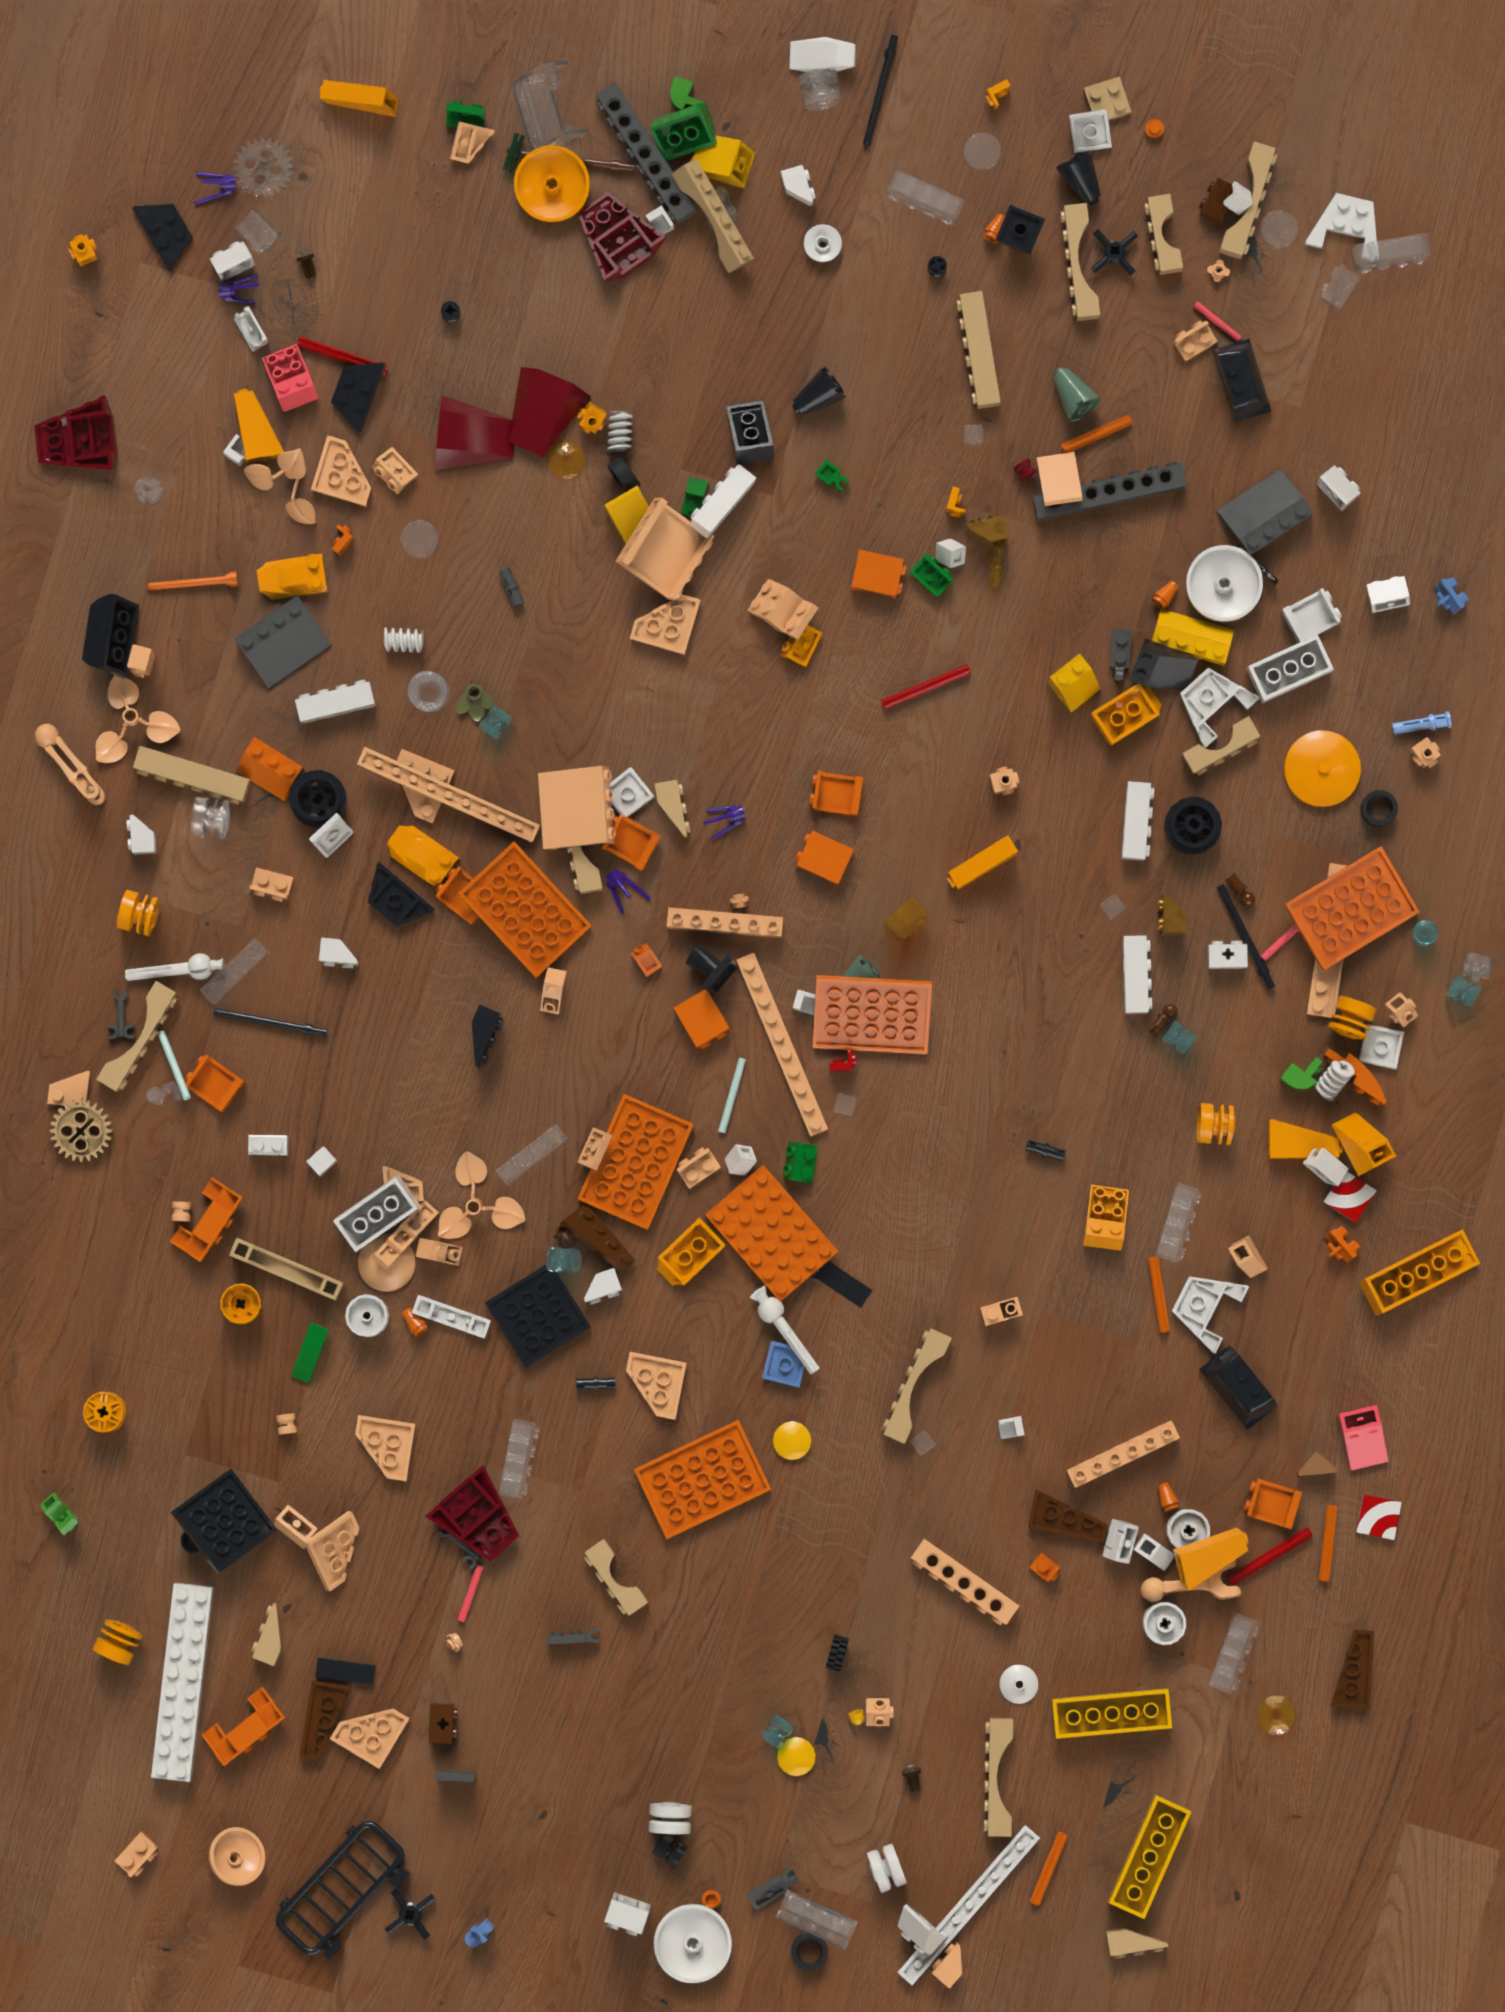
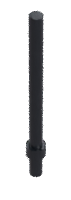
M891 35L888 48L884 52L885 60L863 140V145L870 146L891 63L895 59V48L898 40L896 35Z
M1224 884L1218 886L1217 889L1258 968L1259 976H1262L1269 990L1274 988L1275 984L1269 974L1270 970L1267 965H1264Z
M215 1008L213 1013L214 1016L299 1031L309 1036L314 1034L326 1037L328 1029L313 1027V1024L305 1023L303 1025Z

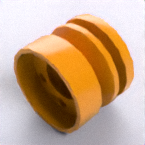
M126 890L119 908L117 928L130 932L133 925L136 924L137 934H140L144 927V935L150 936L159 915V898L153 897L150 903V896L146 895L143 901L140 902V893Z
M1339 996L1335 1008L1342 1012V1014H1333L1331 1017L1339 1023L1329 1022L1328 1027L1347 1038L1366 1040L1368 1035L1360 1030L1369 1031L1370 1028L1363 1024V1021H1373L1377 1009L1356 999Z
M1200 1103L1197 1119V1143L1210 1144L1212 1137L1216 1136L1217 1144L1221 1145L1224 1136L1225 1145H1231L1236 1124L1233 1105H1228L1227 1111L1224 1113V1104H1221L1218 1113H1215L1213 1104Z
M244 1283L234 1284L228 1287L222 1294L220 1300L221 1310L230 1322L247 1324L258 1316L261 1309V1299L253 1287ZM238 1299L246 1301L244 1309L236 1308V1301Z
M99 1392L93 1394L84 1405V1420L91 1429L97 1432L115 1431L126 1420V1403L115 1393ZM106 1407L108 1415H104L102 1417L100 1409H104Z
M105 1619L104 1624L111 1629L101 1628L100 1631L107 1635V1638L97 1637L92 1650L108 1659L129 1666L134 1653L127 1648L128 1646L138 1647L139 1644L133 1641L132 1638L141 1640L143 1635L132 1626L121 1621Z

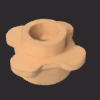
M1217 260L1216 264L1210 265L1207 268L1208 273H1211L1215 282H1220L1224 276H1229L1230 270L1224 266L1223 260Z
M744 894L733 895V898L730 899L733 908L748 906L747 901H749V898Z
M456 1633L446 1636V1644L450 1650L459 1651L460 1647L463 1646L460 1637Z

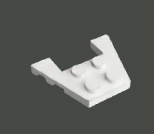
M1336 193L1307 238L1305 245L1322 249L1326 230L1365 239L1360 258L1377 262L1378 249L1373 202Z
M1207 668L1180 693V697L1204 748L1218 737L1205 721L1225 702L1234 696L1247 710L1260 698L1258 695L1251 693L1210 668Z
M1189 1276L1172 1312L1215 1354L1223 1338L1205 1328L1223 1293L1242 1302L1249 1286Z

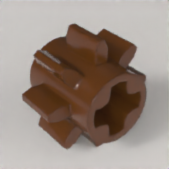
M560 1225L556 1229V1234L553 1235L559 1247L563 1245L565 1248H570L577 1242L573 1231L567 1226L564 1228Z

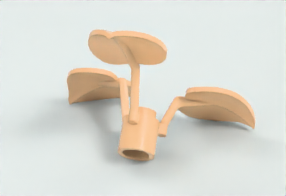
M301 448L283 452L278 456L277 462L282 470L275 475H271L270 469L261 464L249 465L244 469V474L248 480L261 490L271 489L274 484L272 479H276L284 472L289 479L295 478L291 495L292 502L286 504L287 513L292 519L302 524H315L317 522L312 504L302 498L295 499L298 482L306 474V463Z
M114 675L108 687V700L115 709H121L125 706L126 710L122 715L124 724L119 737L112 731L104 732L98 737L96 741V760L101 763H113L126 755L128 744L121 739L127 726H134L141 722L148 726L146 733L151 741L164 743L180 732L179 724L171 715L162 711L152 712L149 716V722L140 718L137 711L128 706L135 704L139 698L137 685L127 678L122 679Z
M466 1151L459 1158L455 1173L461 1185H472L471 1199L467 1202L466 1212L464 1213L458 1207H449L442 1212L439 1219L438 1236L445 1239L464 1236L472 1226L471 1220L466 1215H476L481 1210H494L491 1215L492 1221L495 1226L501 1229L513 1228L525 1221V1214L516 1200L510 1197H499L496 1200L495 1207L483 1206L482 1201L475 1198V1183H480L486 1178L487 1167L482 1159Z

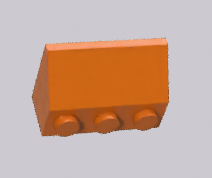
M254 737L245 750L236 772L285 802L292 784L302 775L305 769Z

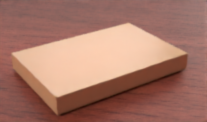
M1074 452L1037 457L1045 506L1083 501Z

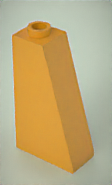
M323 80V85L319 90L320 99L326 104L396 117L399 98L385 87Z
M238 390L237 393H234V402L246 464L277 459L283 453V449L253 390Z
M1007 835L949 871V877L946 879L952 888L956 887L959 890L1016 856L1018 850Z
M1273 1119L1268 1120V1159H1307L1314 1148L1318 1152L1321 1148H1325L1336 1158H1339V1154L1343 1153V1146L1337 1137Z
M1234 1528L1174 1549L1181 1585L1188 1591L1192 1590L1248 1551L1247 1544L1249 1543L1246 1533H1243L1238 1528Z

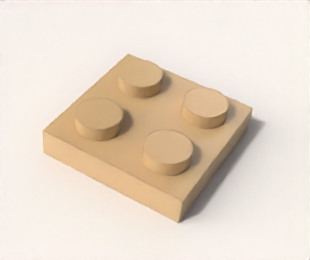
M1120 76L1083 88L1090 111L1107 109L1108 121L1131 114Z

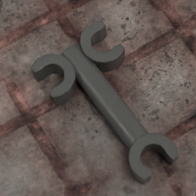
M114 990L113 996L117 1000V1027L114 1025L107 1026L108 1029L115 1030V1034L107 1036V1038L110 1040H114L117 1037L134 1039L135 1036L128 1035L127 1032L131 1028L134 1029L135 1026L132 1024L125 1026V1000L128 998V991L124 990V996L118 997V991Z
M440 1531L439 1535L441 1537L449 1538L468 1554L462 1559V1563L466 1562L467 1559H471L473 1564L470 1566V1569L475 1568L476 1561L481 1555L450 1533L444 1534Z

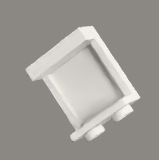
M1323 588L1303 600L1283 608L1281 611L1297 643L1319 635L1341 622L1340 618L1342 616L1337 607H1333L1330 593L1324 591Z

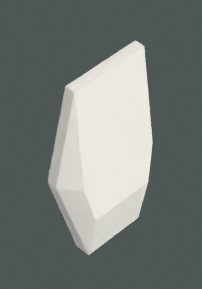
M828 37L790 42V70L828 75L855 67L856 45L853 43Z

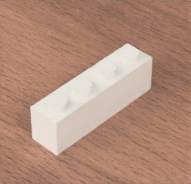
M740 464L735 469L733 467L729 469L725 475L727 478L724 482L719 481L713 489L715 491L713 495L710 496L708 494L702 502V508L700 510L696 508L690 516L692 518L690 526L707 539L756 481V477Z
M360 680L354 682L355 685L347 687V684L337 686L336 690L329 691L328 689L317 691L316 695L310 696L309 693L300 695L299 699L295 700L301 724L376 706L370 682Z
M1127 782L1121 859L1144 861L1146 856L1149 857L1150 845L1146 844L1147 837L1150 838L1151 826H1148V818L1152 819L1153 807H1149L1150 799L1153 800L1154 788H1151V783Z
M1123 936L1124 1014H1148L1149 1009H1152V997L1148 998V990L1152 989L1151 978H1148V971H1151V959H1147V952H1150V940H1147V936Z

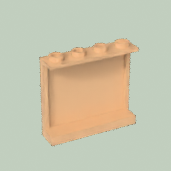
M654 498L615 562L666 599L676 600L682 595L684 585L693 577L692 572L695 567L701 564L703 554L712 546V540L715 536L711 535L707 539L690 526L691 522L668 506L665 499Z
M595 766L538 773L543 849L552 851L558 850L557 848L602 843L614 844L616 832L613 827L614 810L611 805L613 792L610 789L612 775L609 767Z

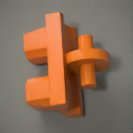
M1343 1226L1333 1229L1324 1238L1329 1242L1326 1246L1331 1251L1327 1256L1330 1258L1335 1255L1338 1260L1342 1258L1347 1263L1357 1256L1356 1253L1360 1245L1354 1240L1347 1244L1343 1238L1348 1235V1231Z

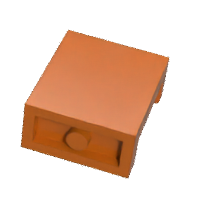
M859 550L851 590H864L892 596V598L896 599V595L901 594L903 583H899L900 576H905L907 565L903 564L904 559Z
M818 770L817 775H813L812 786H815V793L810 794L809 805H813L812 810L857 817L863 777L825 773Z
M623 814L619 817L615 816L613 819V827L616 832L614 844L602 843L604 844L602 849L608 850L635 865V868L640 871L644 870L662 836Z
M812 830L811 834L807 833L802 843L805 845L803 852L799 851L794 860L797 862L796 867L807 870L838 886L854 849Z
M458 866L457 869L452 868L448 873L447 877L449 879L446 883H441L437 887L435 897L470 925H473L479 916L457 894L473 877Z
M707 989L673 1008L696 1048L701 1047V1049H704L712 1044L710 1041L717 1037L720 1040L728 1035L727 1031L730 1028Z
M207 1054L204 1057L200 1056L195 1063L197 1067L194 1072L190 1071L184 1079L186 1086L223 1113L245 1081Z
M1256 1478L1255 1482L1252 1481L1249 1492L1252 1493L1251 1498L1246 1500L1243 1511H1246L1245 1515L1292 1529L1302 1492Z

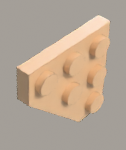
M327 435L311 491L366 507L371 487L345 440Z
M682 594L678 599L672 600L645 616L636 619L630 640L685 655L701 600Z
M401 749L397 759L398 762L449 785L455 773V770L404 749ZM403 786L415 817L433 824L442 803Z
M630 1352L626 1371L655 1415L676 1420L687 1363Z
M358 1415L355 1435L380 1467L386 1478L407 1481L416 1424Z
M347 1511L304 1542L325 1589L329 1592L345 1581L347 1563L351 1561L354 1550L352 1546L355 1535L358 1536L360 1529L353 1512Z
M392 1708L341 1721L330 1739L380 1769L410 1718Z

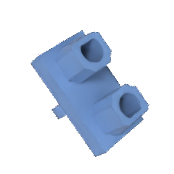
M1453 577L1447 580L1444 578L1434 586V589L1437 591L1435 595L1439 599L1436 606L1443 605L1446 610L1450 609L1454 615L1465 607L1464 604L1469 598L1463 592L1459 595L1456 594L1454 589L1458 586V583Z
M487 1918L481 1924L476 1922L465 1935V1943L469 1947H477L481 1942L485 1943L489 1938L488 1933L493 1930L494 1925Z

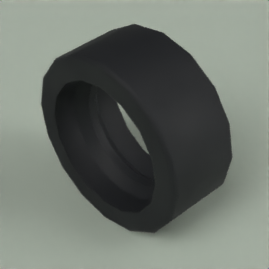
M620 457L607 465L610 473L625 492L636 486H641L632 470Z
M1375 790L1363 799L1360 806L1363 820L1369 825L1384 827L1390 824L1396 817L1398 804L1395 797L1389 792ZM1381 797L1388 801L1390 813L1386 818L1377 820L1370 816L1368 805L1372 799Z
M806 1932L800 1934L794 1940L791 1955L798 1967L812 1971L820 1968L825 1963L828 1956V1947L826 1941L820 1935ZM814 1940L820 1945L821 1955L818 1960L812 1963L802 1961L798 1954V1948L803 1941Z

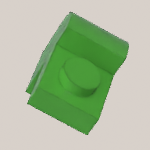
M675 76L670 90L671 103L674 109L679 111L702 103L703 101L690 97L693 82Z
M1315 1057L1305 1071L1292 1063L1279 1080L1295 1090L1308 1089L1317 1082L1311 1076L1314 1075L1316 1077L1320 1072L1322 1061Z
M55 1492L40 1504L44 1513L55 1523L63 1535L72 1531L78 1523L77 1516Z

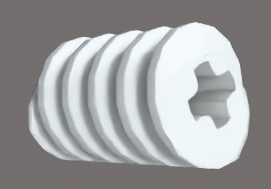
M610 411L609 413L614 416L609 417V421L612 424H609L608 428L613 431L608 433V436L612 438L608 440V444L612 446L608 447L607 450L625 452L626 449L632 448L626 442L632 440V438L627 436V434L632 433V430L627 429V426H631L633 423L627 421V419L633 418V415L622 411Z
M387 627L384 628V646L387 652L393 646L394 652H398L399 647L402 652H405L408 647L410 653L415 648L417 653H421L424 642V630H422L421 634H418V630L415 629L414 633L411 634L410 629L407 628L406 633L403 634L402 628L399 629L398 633L395 632L394 628L391 629L390 633H388Z
M1333 1061L1331 1066L1327 1068V1071L1323 1073V1076L1319 1078V1081L1315 1083L1316 1090L1324 1099L1333 1101L1338 1092L1342 1090L1354 1075V1068L1346 1061Z

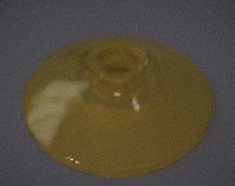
M561 441L555 444L550 449L547 457L549 469L559 478L570 479L576 477L585 466V454L582 448L571 441ZM565 455L570 457L567 462L562 460Z
M1274 1695L1267 1697L1261 1702L1257 1710V1719L1260 1726L1266 1732L1275 1735L1283 1734L1294 1725L1296 1711L1293 1704L1287 1698ZM1274 1711L1279 1712L1278 1718H1273L1272 1713Z

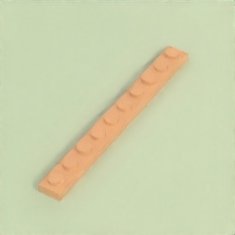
M364 747L357 765L531 843L540 826L369 748Z
M751 953L737 959L740 971L810 1137L828 1130L755 954Z

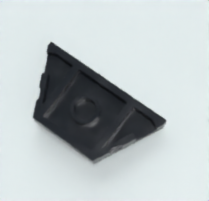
M174 204L132 207L168 271H171L177 259L184 252L185 247L193 239Z
M380 362L343 367L331 403L357 432H362L386 363Z
M380 862L377 863L368 903L392 924L399 927L435 911L430 904Z

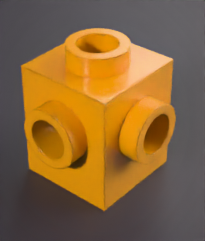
M83 234L75 236L73 241L69 242L71 248L68 250L72 259H77L80 267L98 259L94 251L97 249L93 238L89 239L87 235L83 236Z
M588 402L586 408H582L577 416L579 419L578 424L581 426L580 429L588 434L590 432L596 434L597 430L601 431L606 422L604 420L607 415L606 411Z

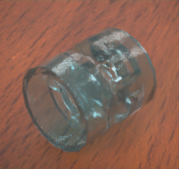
M493 705L488 712V718H483L478 727L498 741L504 733L503 728H508L513 718L499 707Z
M1420 921L1411 930V940L1419 947L1429 946L1437 939L1438 928L1432 921Z
M1458 974L1449 987L1446 996L1453 1000L1459 999L1461 1005L1470 1009L1482 987L1473 982L1469 984L1468 979Z
M1175 1020L1161 1041L1169 1046L1174 1045L1175 1050L1184 1055L1197 1037V1034L1189 1029L1184 1030V1025Z
M551 1247L547 1251L546 1266L550 1272L576 1273L581 1267V1253L577 1248Z
M775 1713L769 1721L770 1726L765 1727L760 1736L780 1750L786 1742L785 1737L790 1736L796 1727Z

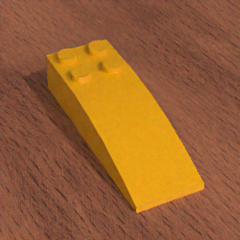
M1462 1229L1360 1280L1359 1284L1375 1316H1378L1479 1265L1480 1262Z

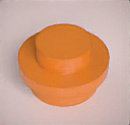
M1151 119L1146 123L1145 132L1149 137L1158 138L1163 134L1164 125L1160 120Z
M708 1890L702 1896V1904L711 1909H716L721 1903V1896L715 1890Z

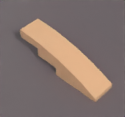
M424 1200L420 1204L421 1206L407 1217L372 1256L386 1270L438 1215L439 1212L427 1201Z

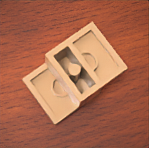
M768 579L747 611L762 618L777 631L798 640L818 610V607L813 603L803 600L790 588Z

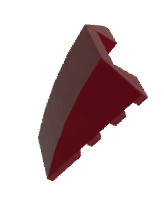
M606 192L577 213L605 282L624 278L651 259L667 239L666 236L659 233L652 225L641 219L638 214L632 212L624 203L609 192Z
M521 367L508 443L544 457L591 396L575 384L536 368Z
M105 395L98 397L94 401L84 403L78 408L68 410L62 415L34 425L38 463L105 470L115 469L118 451L114 417Z
M442 396L436 444V471L513 459L514 445L508 443L512 419Z
M484 1465L467 1477L425 1516L490 1562L519 1537Z

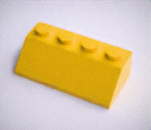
M1160 609L1152 641L1197 657L1199 660L1224 666L1231 646L1234 629Z

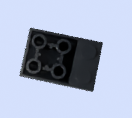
M480 1004L472 1020L475 1066L479 1069L481 1065H486L489 1057L486 1053L489 1048H493L496 1041L494 1036L496 1030L500 1031L504 1023L501 1013Z

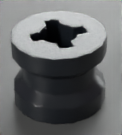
M940 256L932 257L928 262L929 274L935 278L942 277L945 274L947 268L945 259Z
M448 301L441 307V314L445 321L453 323L460 318L461 312L457 303Z

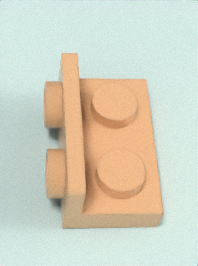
M1200 320L1191 326L1192 329L1188 332L1183 330L1175 336L1176 339L1173 344L1184 362H1187L1218 342L1210 330L1207 320L1203 323Z
M393 447L379 456L372 466L375 474L381 477L396 494H399L403 487L418 475Z
M256 867L252 885H250L249 889L253 891L254 895L264 897L267 894L272 896L271 899L282 902L283 899L288 900L294 878Z
M593 1127L578 1159V1163L597 1171L612 1135Z
M702 1147L693 1153L695 1155L694 1158L691 1160L686 1158L677 1164L679 1168L676 1170L689 1189L721 1168L709 1148L704 1150Z
M141 1831L115 1862L128 1873L130 1878L133 1875L138 1876L144 1869L142 1865L147 1860L151 1862L158 1854L156 1852L158 1846Z

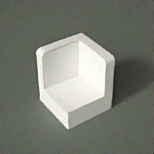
M1235 181L1232 183L1233 193L1223 203L1230 210L1241 215L1253 204L1252 196L1249 190Z
M662 205L645 215L646 221L663 235L674 229V224Z
M236 434L223 453L227 458L241 466L245 460L242 439Z
M953 539L936 543L935 558L939 563L949 568L965 564L966 546Z
M798 990L792 1009L814 1015L815 994Z
M738 1144L725 1157L729 1173L746 1176L757 1162L752 1147Z
M322 1147L306 1162L319 1176H322L337 1160L325 1147Z
M1021 1416L997 1420L1001 1439L1025 1435Z

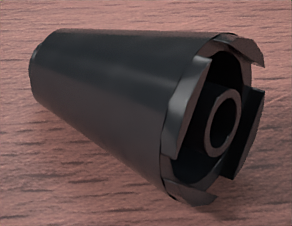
M1090 150L1056 167L1057 171L1083 203H1088L1090 206L1099 201L1098 197L1101 196Z
M826 366L822 367L793 399L794 404L792 407L797 414L801 413L804 416L846 398V395L843 394L845 392L836 378L828 374L830 370Z

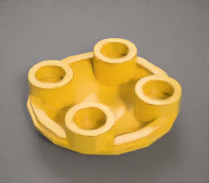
M786 1422L779 1426L774 1433V1448L785 1459H800L810 1449V1433L801 1423Z
M793 1737L783 1742L777 1754L778 1764L781 1769L792 1776L804 1775L810 1771L816 1757L810 1742L798 1737Z

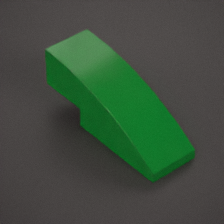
M312 1322L310 1323L291 1377L310 1383L330 1329Z

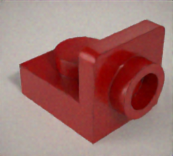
M847 1050L848 1062H844V1059H834L833 1063H829L830 1073L853 1070V1066L856 1065V1055L852 1054L851 1050Z

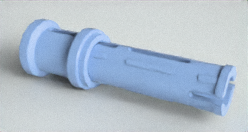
M1449 711L1439 715L1429 714L1427 718L1392 723L1394 735L1425 729L1435 731L1436 728L1452 727Z

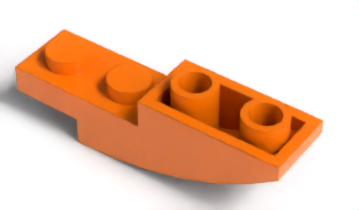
M1330 1048L1327 1049L1323 1056L1328 1064L1331 1065L1333 1061H1346L1354 1068L1353 1077L1355 1078L1351 1082V1085L1354 1086V1091L1360 1095L1364 1093L1369 1096L1368 1100L1376 1106L1379 1104L1383 1106L1387 1102L1375 1077L1356 1057L1348 1053L1343 1058Z

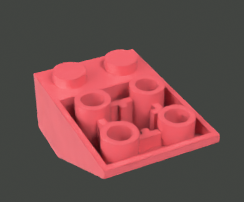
M297 344L262 357L283 412L319 399Z
M1377 1405L1337 1414L1350 1470L1389 1462Z

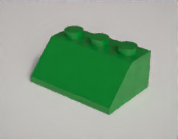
M705 102L654 119L650 127V131L665 161L717 143L713 118Z

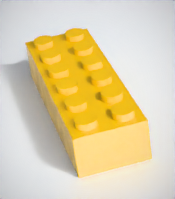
M1168 1688L1051 1698L1056 1739L1172 1728Z
M1154 1794L1108 1898V1903L1145 1919L1191 1815V1810Z

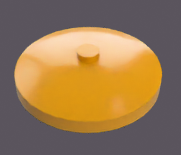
M555 145L539 147L528 153L518 165L514 177L515 195L521 207L535 219L544 222H561L577 214L586 203L590 192L589 173L584 162L571 150Z
M1314 731L1300 737L1289 749L1284 762V776L1288 788L1300 801L1314 807H1330L1343 802L1353 793L1361 775L1360 758L1354 746L1343 736L1331 731Z

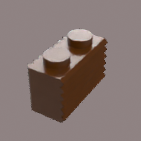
M1217 178L1216 182L1212 181L1207 190L1210 194L1207 199H1202L1199 208L1202 209L1200 215L1221 224L1228 210L1223 201L1233 193V187L1227 181Z

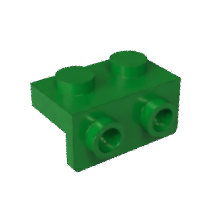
M459 101L447 103L446 127L457 128L458 121L484 127L486 113L485 108H482L481 105L471 104V106H466Z
M924 554L922 559L909 573L932 595L938 598L953 582L951 578L953 575L945 567L942 569L938 566L939 562L934 556Z
M788 1142L783 1179L812 1184L818 1146L800 1142Z

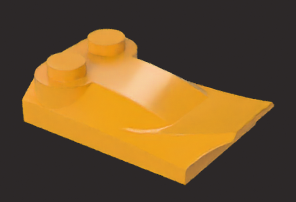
M310 554L303 557L266 562L257 570L259 591L271 600L328 592L323 554Z
M1138 683L1091 712V716L1105 740L1112 746L1158 717L1162 704L1151 687Z
M399 825L387 842L390 857L436 889L443 883L448 873L460 859L413 825Z
M699 1217L658 1256L657 1270L672 1286L685 1285L726 1244Z

